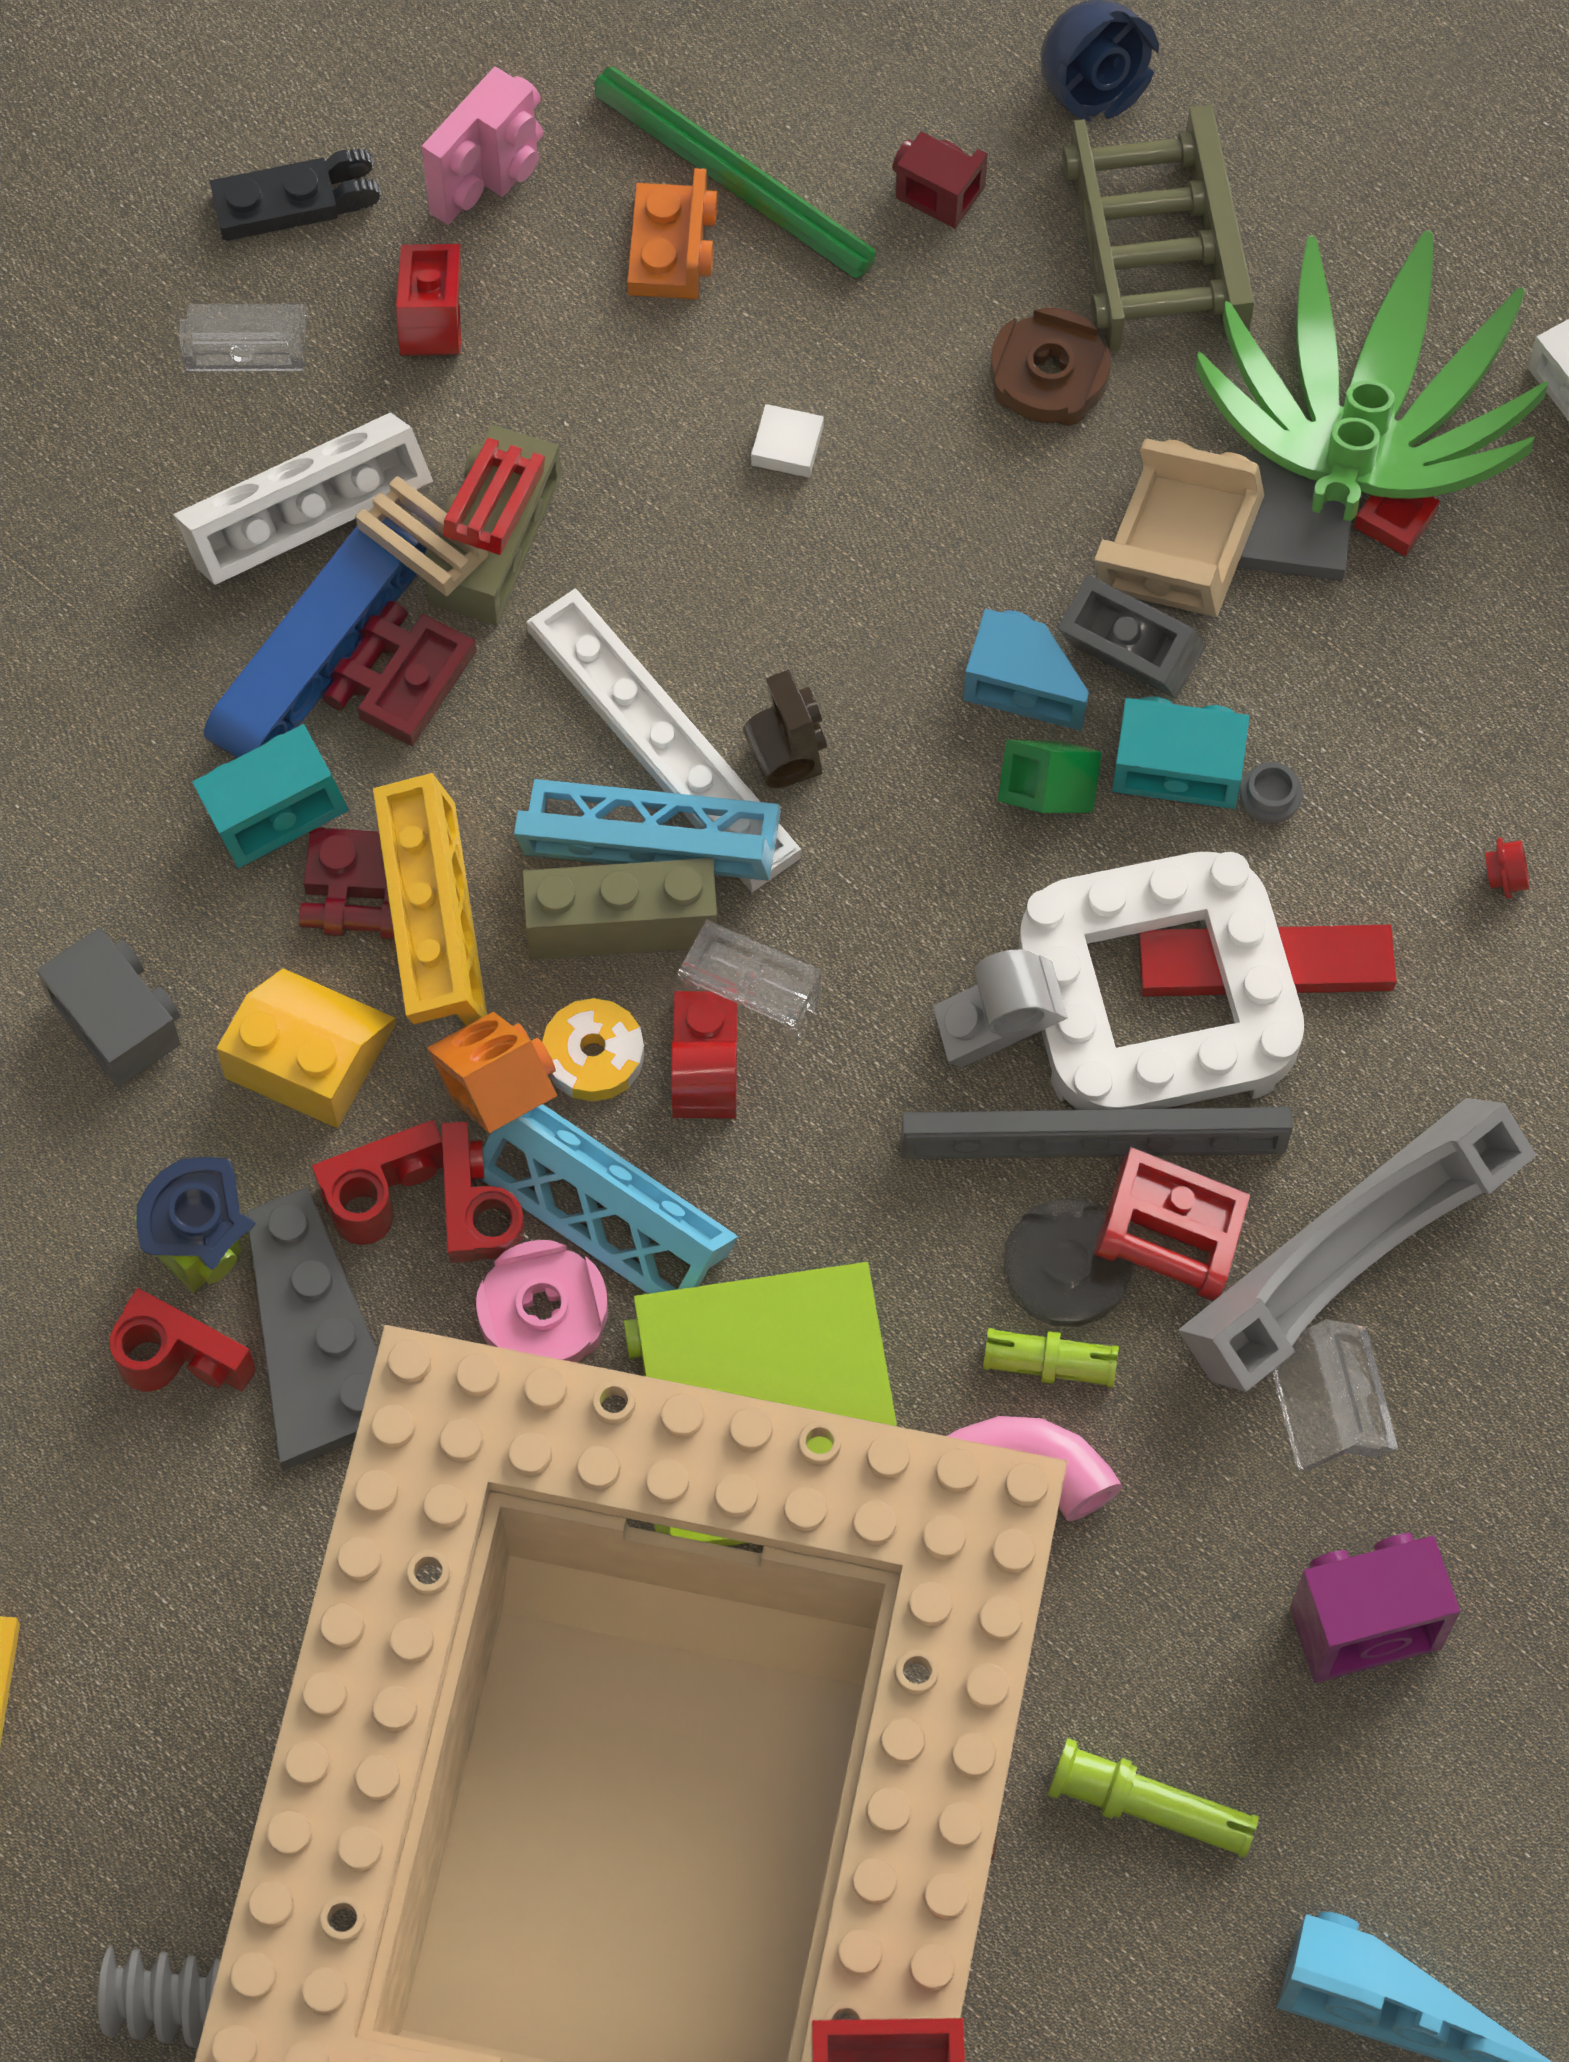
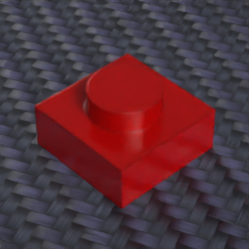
M1371 495L1357 514L1354 528L1406 557L1437 514L1440 501L1432 496L1422 498H1388Z

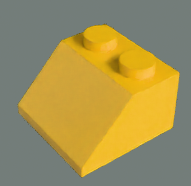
M282 968L246 995L216 1049L225 1079L338 1129L396 1025V1018Z

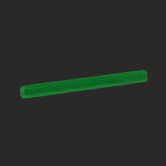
M607 67L596 78L594 82L596 97L697 168L706 169V174L849 275L854 278H862L871 269L875 262L876 253L873 247L615 67Z

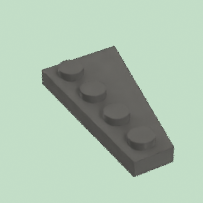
M307 1187L247 1210V1217L256 1223L249 1230L282 1471L355 1442L378 1352Z

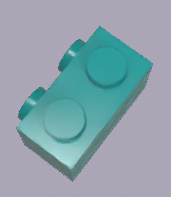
M1155 696L1141 699L1125 698L1112 792L1235 809L1242 779L1250 715L1235 713L1233 710L1220 705H1208L1202 708L1175 705L1167 699Z
M304 724L285 734L272 738L262 746L229 763L222 764L208 774L192 781L238 869L350 811Z

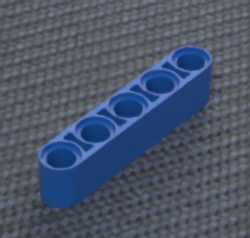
M388 517L382 521L383 524L425 554L427 548L415 540L407 531ZM357 525L217 702L206 721L204 728L205 739L238 758L262 746L272 738L298 727L333 680L330 674L341 658H349L361 641L360 630L364 627L368 618L372 615L378 616L387 601L396 602L417 574L360 531Z

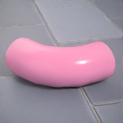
M997 1416L958 1429L947 1435V1437L1068 1460L1059 1503V1509L1067 1521H1075L1091 1514L1113 1499L1122 1488V1484L1111 1467L1081 1436L1042 1418Z

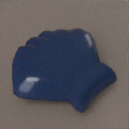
M196 1157L178 1160L162 1170L149 1183L137 1204L136 1226L139 1245L142 1251L152 1255L198 1256L202 1263L211 1270L219 1264L228 1249L256 1224L251 1218L240 1213L232 1163L227 1158Z

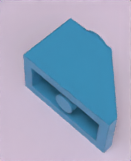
M985 608L965 672L963 700L1082 731L1089 691L1044 623L1033 621L1029 616L1018 611L1007 610L998 612Z

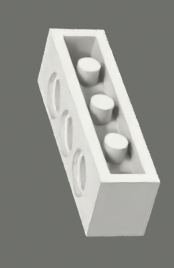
M390 412L173 515L196 568L216 585L356 519L355 516L363 508L369 511L374 507L372 499L380 492L386 495L390 491L389 483L396 476L416 490L432 483L433 479L412 428Z

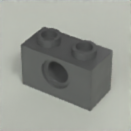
M1088 574L1057 628L1072 646L1174 699H1177L1206 647L1194 628Z

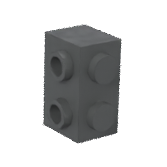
M101 927L36 969L47 998L117 1088L181 1045L174 1023L181 1016L171 998L160 986H157L152 991L139 976V974L144 972V968L130 946L124 940L114 945Z

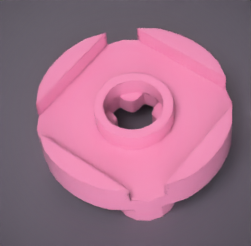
M535 1240L511 1247L494 1261L495 1267L487 1274L484 1283L482 1279L476 1297L478 1322L481 1333L488 1345L575 1363L584 1356L593 1353L599 1347L602 1340V1332L608 1318L607 1291L600 1271L587 1257L584 1260L577 1253L567 1250V1245L555 1241ZM545 1292L549 1301H560L561 1307L552 1311V1317L545 1320H539L536 1315H528L524 1308L533 1305L534 1294Z

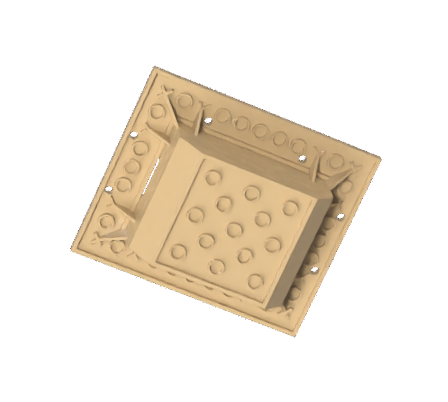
M384 1325L195 2062H812V2020H834L842 2014L852 2015L856 2019L961 2018L1068 1460ZM614 1395L620 1396L627 1401L626 1407L617 1413L607 1412L601 1406L607 1397ZM822 1436L829 1439L833 1447L827 1453L816 1454L808 1449L807 1443L814 1437ZM626 1518L763 1545L764 1547L762 1553L628 1527ZM434 1565L442 1570V1575L435 1583L423 1584L416 1579L418 1571L424 1566ZM911 1664H921L929 1670L931 1676L924 1683L914 1684L905 1678L903 1672ZM342 1909L353 1911L357 1915V1919L350 1930L338 1932L330 1927V1920L334 1913Z

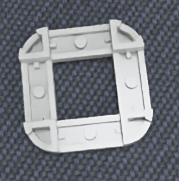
M1194 852L1057 881L1043 890L1037 891L1029 898L1021 923L1018 950L1022 949L1032 952L1053 962L1068 1019L1041 1031L1052 1069L1051 1084L1061 1102L1066 1100L1077 1110L1165 1109L1246 1091L1250 1092L1251 1099H1256L1274 1091L1276 1083L1282 1080L1293 1067L1304 1033L1303 1012L1268 894L1261 880L1249 868L1247 860L1240 854L1235 852H1225L1222 854L1216 852ZM1200 920L1202 929H1208L1235 1023L1116 1048L1087 944Z

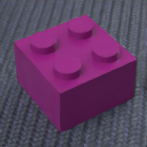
M1411 1533L1397 1534L1377 1542L1374 1545L1375 1551L1349 1557L1348 1551L1339 1550L1323 1554L1309 1562L1310 1568L1304 1569L1289 1609L1314 1684L1438 1651L1443 1648L1461 1611L1434 1535L1414 1540Z

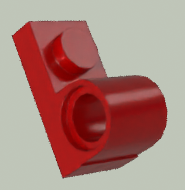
M460 244L401 245L396 300L400 356L461 354Z
M674 991L671 1063L672 1118L736 1119L738 991Z
M434 1119L311 1165L318 1192L339 1235L348 1242L358 1245L377 1242L390 1230L394 1218L388 1188L400 1183L403 1186L423 1183L432 1178L437 1173V1169L443 1167L442 1139ZM356 1197H371L376 1201L375 1205L364 1213H352L345 1209L349 1201Z
M468 1122L441 1123L447 1249L450 1263L497 1259L503 1252L520 1244L523 1240L525 1224L520 1202L511 1192L501 1187H473L472 1179L485 1178L483 1141L470 1140ZM492 1208L503 1210L511 1218V1225L508 1230L496 1237L484 1236L475 1228L478 1216L485 1210Z
M140 1288L136 1289L124 1307V1312L114 1325L109 1337L110 1351L123 1381L131 1388L142 1392L156 1391L167 1386L175 1378L185 1361L189 1363L187 1369L195 1377L215 1388H221L225 1382L243 1392L256 1372L249 1348ZM153 1342L160 1345L158 1353L147 1361H135L129 1358L131 1351L139 1344Z

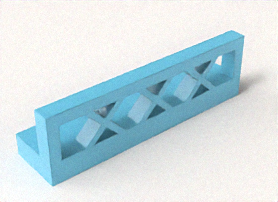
M534 779L529 810H518L514 835L523 853L527 856L604 864L713 858L714 875L769 881L781 810L779 804ZM547 798L573 801L584 815L578 817L545 813ZM585 802L598 803V805L590 810ZM617 806L634 807L644 822L636 823L601 818ZM646 809H656L659 811L651 816ZM685 812L695 813L706 828L694 829L665 826L662 824L677 813ZM707 815L721 817L718 818L716 821L712 822ZM740 818L763 820L761 835L723 831Z
M543 1104L491 1132L483 1147L485 1178L481 1179L490 1186L501 1187L511 1192L520 1202L523 1209L648 1294L700 1286L708 1269L728 1257L739 1237ZM507 1141L525 1152L531 1177L516 1180L495 1165ZM545 1167H547L553 1172L546 1173ZM564 1179L575 1186L583 1212L568 1215L557 1208L549 1182ZM534 1185L535 1192L528 1187ZM596 1201L604 1207L598 1208ZM617 1215L628 1222L635 1247L619 1250L607 1242L601 1218ZM586 1221L587 1227L579 1222ZM649 1237L657 1243L650 1244ZM669 1250L691 1265L678 1289L659 1277L653 1253ZM638 1257L640 1264L632 1258Z

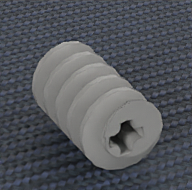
M111 1945L103 1959L97 1993V2010L102 2033L107 2037H114L120 2032L126 2021L130 2037L133 2040L141 2041L147 2036L154 2023L157 2039L161 2043L169 2044L174 2040L182 2025L185 2043L189 2047H198L221 1959H215L207 1977H199L196 1957L188 1955L179 1974H174L171 1972L168 1952L161 1951L152 1970L149 1971L144 1970L140 1949L133 1948L124 1967H117L113 1945Z

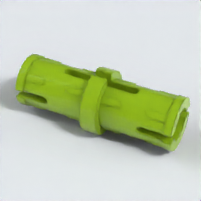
M988 1327L983 1370L989 1371V1369L1041 1376V1383L1054 1385L1056 1378L1106 1385L1109 1388H1113L1119 1346L1060 1339V1332L1048 1331L1047 1337L999 1331Z

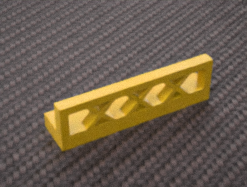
M433 773L373 788L406 1016L415 1025L457 1014L463 1023L468 1026L486 1016L487 1008L455 802Z

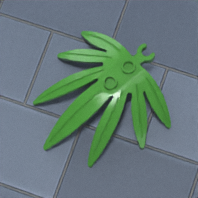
M1430 230L1423 232L1384 299L1362 348L1351 386L1347 389L1343 407L1339 405L1338 354L1329 294L1317 239L1313 235H1309L1306 242L1298 290L1296 349L1301 386L1312 422L1305 418L1296 401L1249 333L1232 304L1228 301L1225 302L1223 311V322L1227 338L1239 371L1259 406L1235 386L1201 352L1197 353L1195 367L1204 387L1218 409L1249 444L1278 465L1298 475L1317 481L1311 505L1313 512L1320 513L1325 502L1335 500L1346 506L1343 520L1351 521L1357 515L1361 492L1388 498H1422L1442 495L1487 480L1513 466L1531 453L1535 437L1470 455L1490 444L1524 419L1545 398L1548 382H1543L1508 403L1414 447L1445 423L1461 407L1484 378L1513 327L1522 306L1525 293L1524 288H1518L1430 382L1404 417L1397 421L1396 418L1405 402L1414 378L1426 328L1432 281L1433 233Z

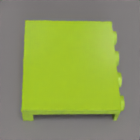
M868 1262L634 1296L635 1319L623 1320L629 1359L642 1358L644 1376L897 1426ZM822 1436L814 1437L807 1443L808 1449L816 1454L827 1453L833 1447L831 1441ZM654 1524L655 1532L722 1546L748 1543Z

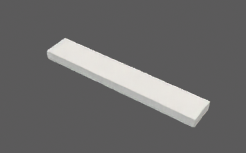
M576 588L526 621L528 633L665 792L760 802ZM683 812L696 829L706 828L695 813ZM707 815L712 822L716 821L718 818L721 817ZM740 818L723 832L761 835L763 820ZM780 824L778 825L770 880L801 859V848ZM739 878L751 893L768 882L765 880Z

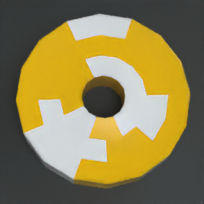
M596 998L574 1001L554 1015L546 1026L542 1041L556 1068V1071L548 1076L559 1090L575 1099L594 1102L614 1098L629 1089L641 1072L644 1059V1043L641 1028L629 1011L612 1001ZM592 1043L599 1044L604 1048L601 1054L593 1057L587 1056L582 1052L585 1046Z

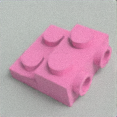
M494 66L422 145L429 213L449 225L463 209L469 210L477 203L484 186L503 197L517 181L523 182L532 174L539 159L537 143L543 137L544 132L534 115V109L541 102V96L529 81L522 77L513 78Z

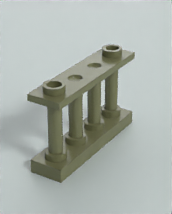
M1213 105L1189 107L1186 131L1178 132L1177 138L1091 148L1085 119L1074 120L1071 144L1062 146L1063 171L1066 181L1075 180L1097 290V293L1091 295L1092 319L1097 329L1105 330L1109 351L1121 349L1124 320L1207 310L1211 311L1212 316L1221 315L1225 338H1227L1223 322V311L1226 301L1232 304L1249 331L1254 298ZM1180 162L1181 167H1190L1192 180L1188 181L1187 187L1106 197L1100 196L1096 171ZM1190 211L1191 216H1200L1203 230H1199L1196 237L1111 247L1105 222L1106 220ZM1197 260H1200L1202 266H1211L1213 280H1209L1206 287L1121 297L1115 270Z

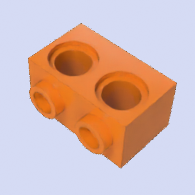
M491 1012L427 1047L452 1102L489 1133L557 1096L548 1075L556 1071V1068L544 1044L538 1037L530 1040L519 1023L512 1026L495 1012Z

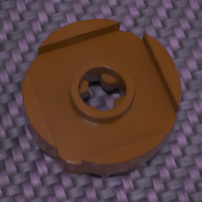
M1042 308L1034 310L1033 317L1022 319L1018 323H1016L1015 318L1000 330L992 347L990 375L994 384L995 398L1000 405L1010 408L1015 413L1030 420L1046 423L1057 422L1067 426L1077 424L1084 418L1086 411L1100 401L1107 388L1111 365V355L1108 346L1105 349L1104 343L1097 336L1098 329L1090 320L1070 310ZM1049 356L1059 358V368L1063 371L1047 374L1042 372L1034 363H1045Z

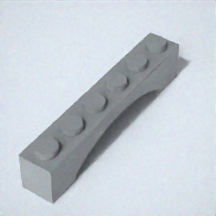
M1465 1098L1194 1316L1178 1331L1211 1382L1247 1392L1295 1353L1292 1346L1308 1324L1340 1291L1370 1265L1409 1236L1445 1213L1482 1193L1490 1194L1537 1155L1505 1103Z

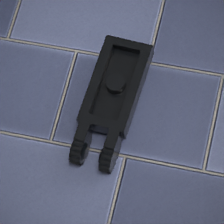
M352 148L350 151H337L326 161L323 157L209 180L222 239L230 241L338 219L339 214L373 207L374 204H378V200H381L380 186L373 179L360 178L365 177V175L370 174L371 170H374V162L370 151ZM341 183L338 187L332 190V184Z

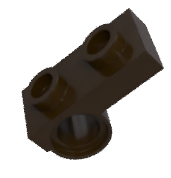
M789 669L766 678L772 707L751 717L743 727V733L766 785L771 788H782L823 774L819 751L827 748V743L819 724L822 722L821 713L811 689L806 687L798 690Z

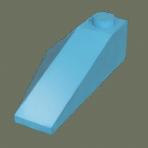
M1328 1911L1319 1912L1318 1918L1305 1915L1297 1932L1276 2008L1443 2062H1551L1378 1938L1358 1931L1359 1923L1357 1921Z

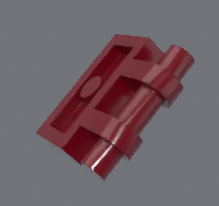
M387 601L379 615L370 616L364 627L360 630L362 639L350 657L339 660L330 674L333 681L322 698L332 708L342 711L353 695L365 696L358 707L359 719L413 746L475 655L476 644L474 639L423 613L409 632L400 627L408 616L405 608L394 601ZM392 652L394 654L381 674L371 670L382 653Z
M315 828L310 831L304 877L305 892L308 895H324L327 898L325 904L301 902L299 926L302 928L324 929V935L344 936L346 930L380 932L381 939H395L379 831ZM350 897L384 899L382 907L349 905Z

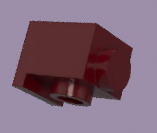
M921 131L914 141L910 139L904 141L894 158L892 171L896 172L895 198L956 229L985 188L988 153L977 149L971 157L965 154L953 142L938 140Z

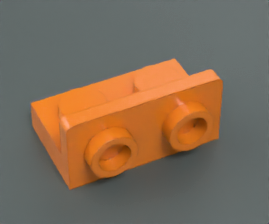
M694 168L693 186L636 183L627 281L628 295L699 299L700 277H711L713 267V241L704 240L705 226L716 227L718 192L707 190L706 169Z

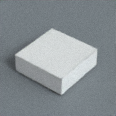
M765 404L751 453V465L810 478L824 428V416Z

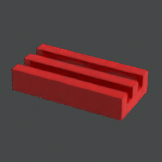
M488 437L444 519L443 537L501 555L543 474L545 456L533 452L529 460L521 457L522 448L510 445L508 451L505 452L498 449V440ZM492 467H498L469 525H463ZM513 472L520 474L521 477L492 533L484 532L483 529Z

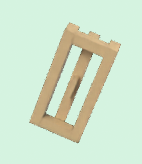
M396 476L389 483L390 491L386 495L380 492L372 499L374 506L372 509L366 511L363 508L355 516L358 529L447 597L489 556L488 551L449 539L467 553L464 556L399 506L400 504H403L443 535L444 519L447 513L400 477ZM386 517L390 518L412 535L420 544L433 551L453 568L447 573L383 524L382 521Z

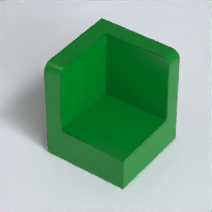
M1006 740L997 801L1040 813H1090L1093 811L1102 751L1058 740Z

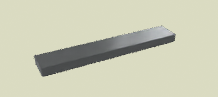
M1291 1107L903 1112L901 1158L1125 1156L1131 1147L1152 1156L1283 1154L1287 1150L1293 1129Z

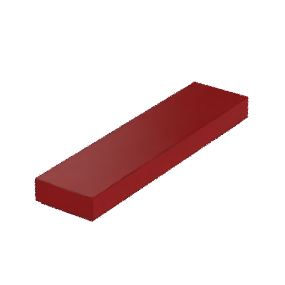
M1392 924L1278 927L1297 993L1394 991L1397 981ZM1164 929L1139 933L1138 949L1142 997L1227 995L1208 929Z

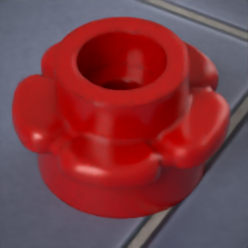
M1502 837L1497 838V850L1485 852L1489 884L1491 889L1503 887L1505 897L1512 899V892L1530 889L1522 840L1504 843Z

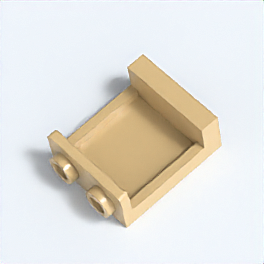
M1144 439L1140 449L1143 470L1115 541L1102 539L1094 559L1099 579L1135 599L1218 617L1265 496L1259 466L1255 462H1251L1246 457L1236 453L1226 452L1219 455L1193 449L1188 444L1178 440L1161 442Z

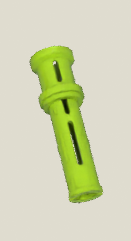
M1070 1738L1066 1739L1047 1796L1057 1799L1064 1794L1101 1808L1102 1816L1110 1819L1113 1816L1120 1818L1123 1812L1233 1852L1241 1858L1246 1857L1254 1837L1252 1832L1256 1830L1259 1816L1248 1815L1136 1774L1137 1766L1131 1765L1132 1761L1121 1758L1116 1763L1078 1749L1077 1741Z

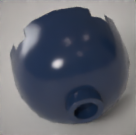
M1088 0L1073 5L1061 14L1048 30L1041 47L1040 66L1042 76L1053 97L1078 118L1092 121L1089 116L1094 117L1104 111V116L1110 119L1120 115L1133 105L1149 86L1154 71L1148 65L1152 58V50L1157 54L1159 53V42L1153 27L1126 6L1115 1Z

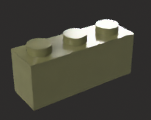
M491 424L482 445L475 443L471 447L465 463L464 478L467 477L488 437L498 440V449L505 452L508 451L510 445L522 448L521 457L529 460L533 452L544 455L543 474L501 555L488 552L489 556L447 597L427 581L426 585L429 605L498 626L561 479L559 445ZM492 467L463 525H469L498 467ZM513 472L483 529L484 532L492 533L521 477L520 474ZM453 493L448 499L444 510L446 513H448L457 494ZM442 535L441 538L464 556L467 554ZM426 550L424 555L447 573L453 568L433 551Z
M713 858L523 870L526 932L530 960L718 947V919Z

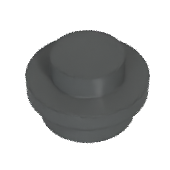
M1278 762L1263 763L1251 769L1243 778L1240 788V800L1245 811L1253 818L1265 823H1279L1291 818L1298 811L1303 797L1302 784L1297 775L1288 766Z

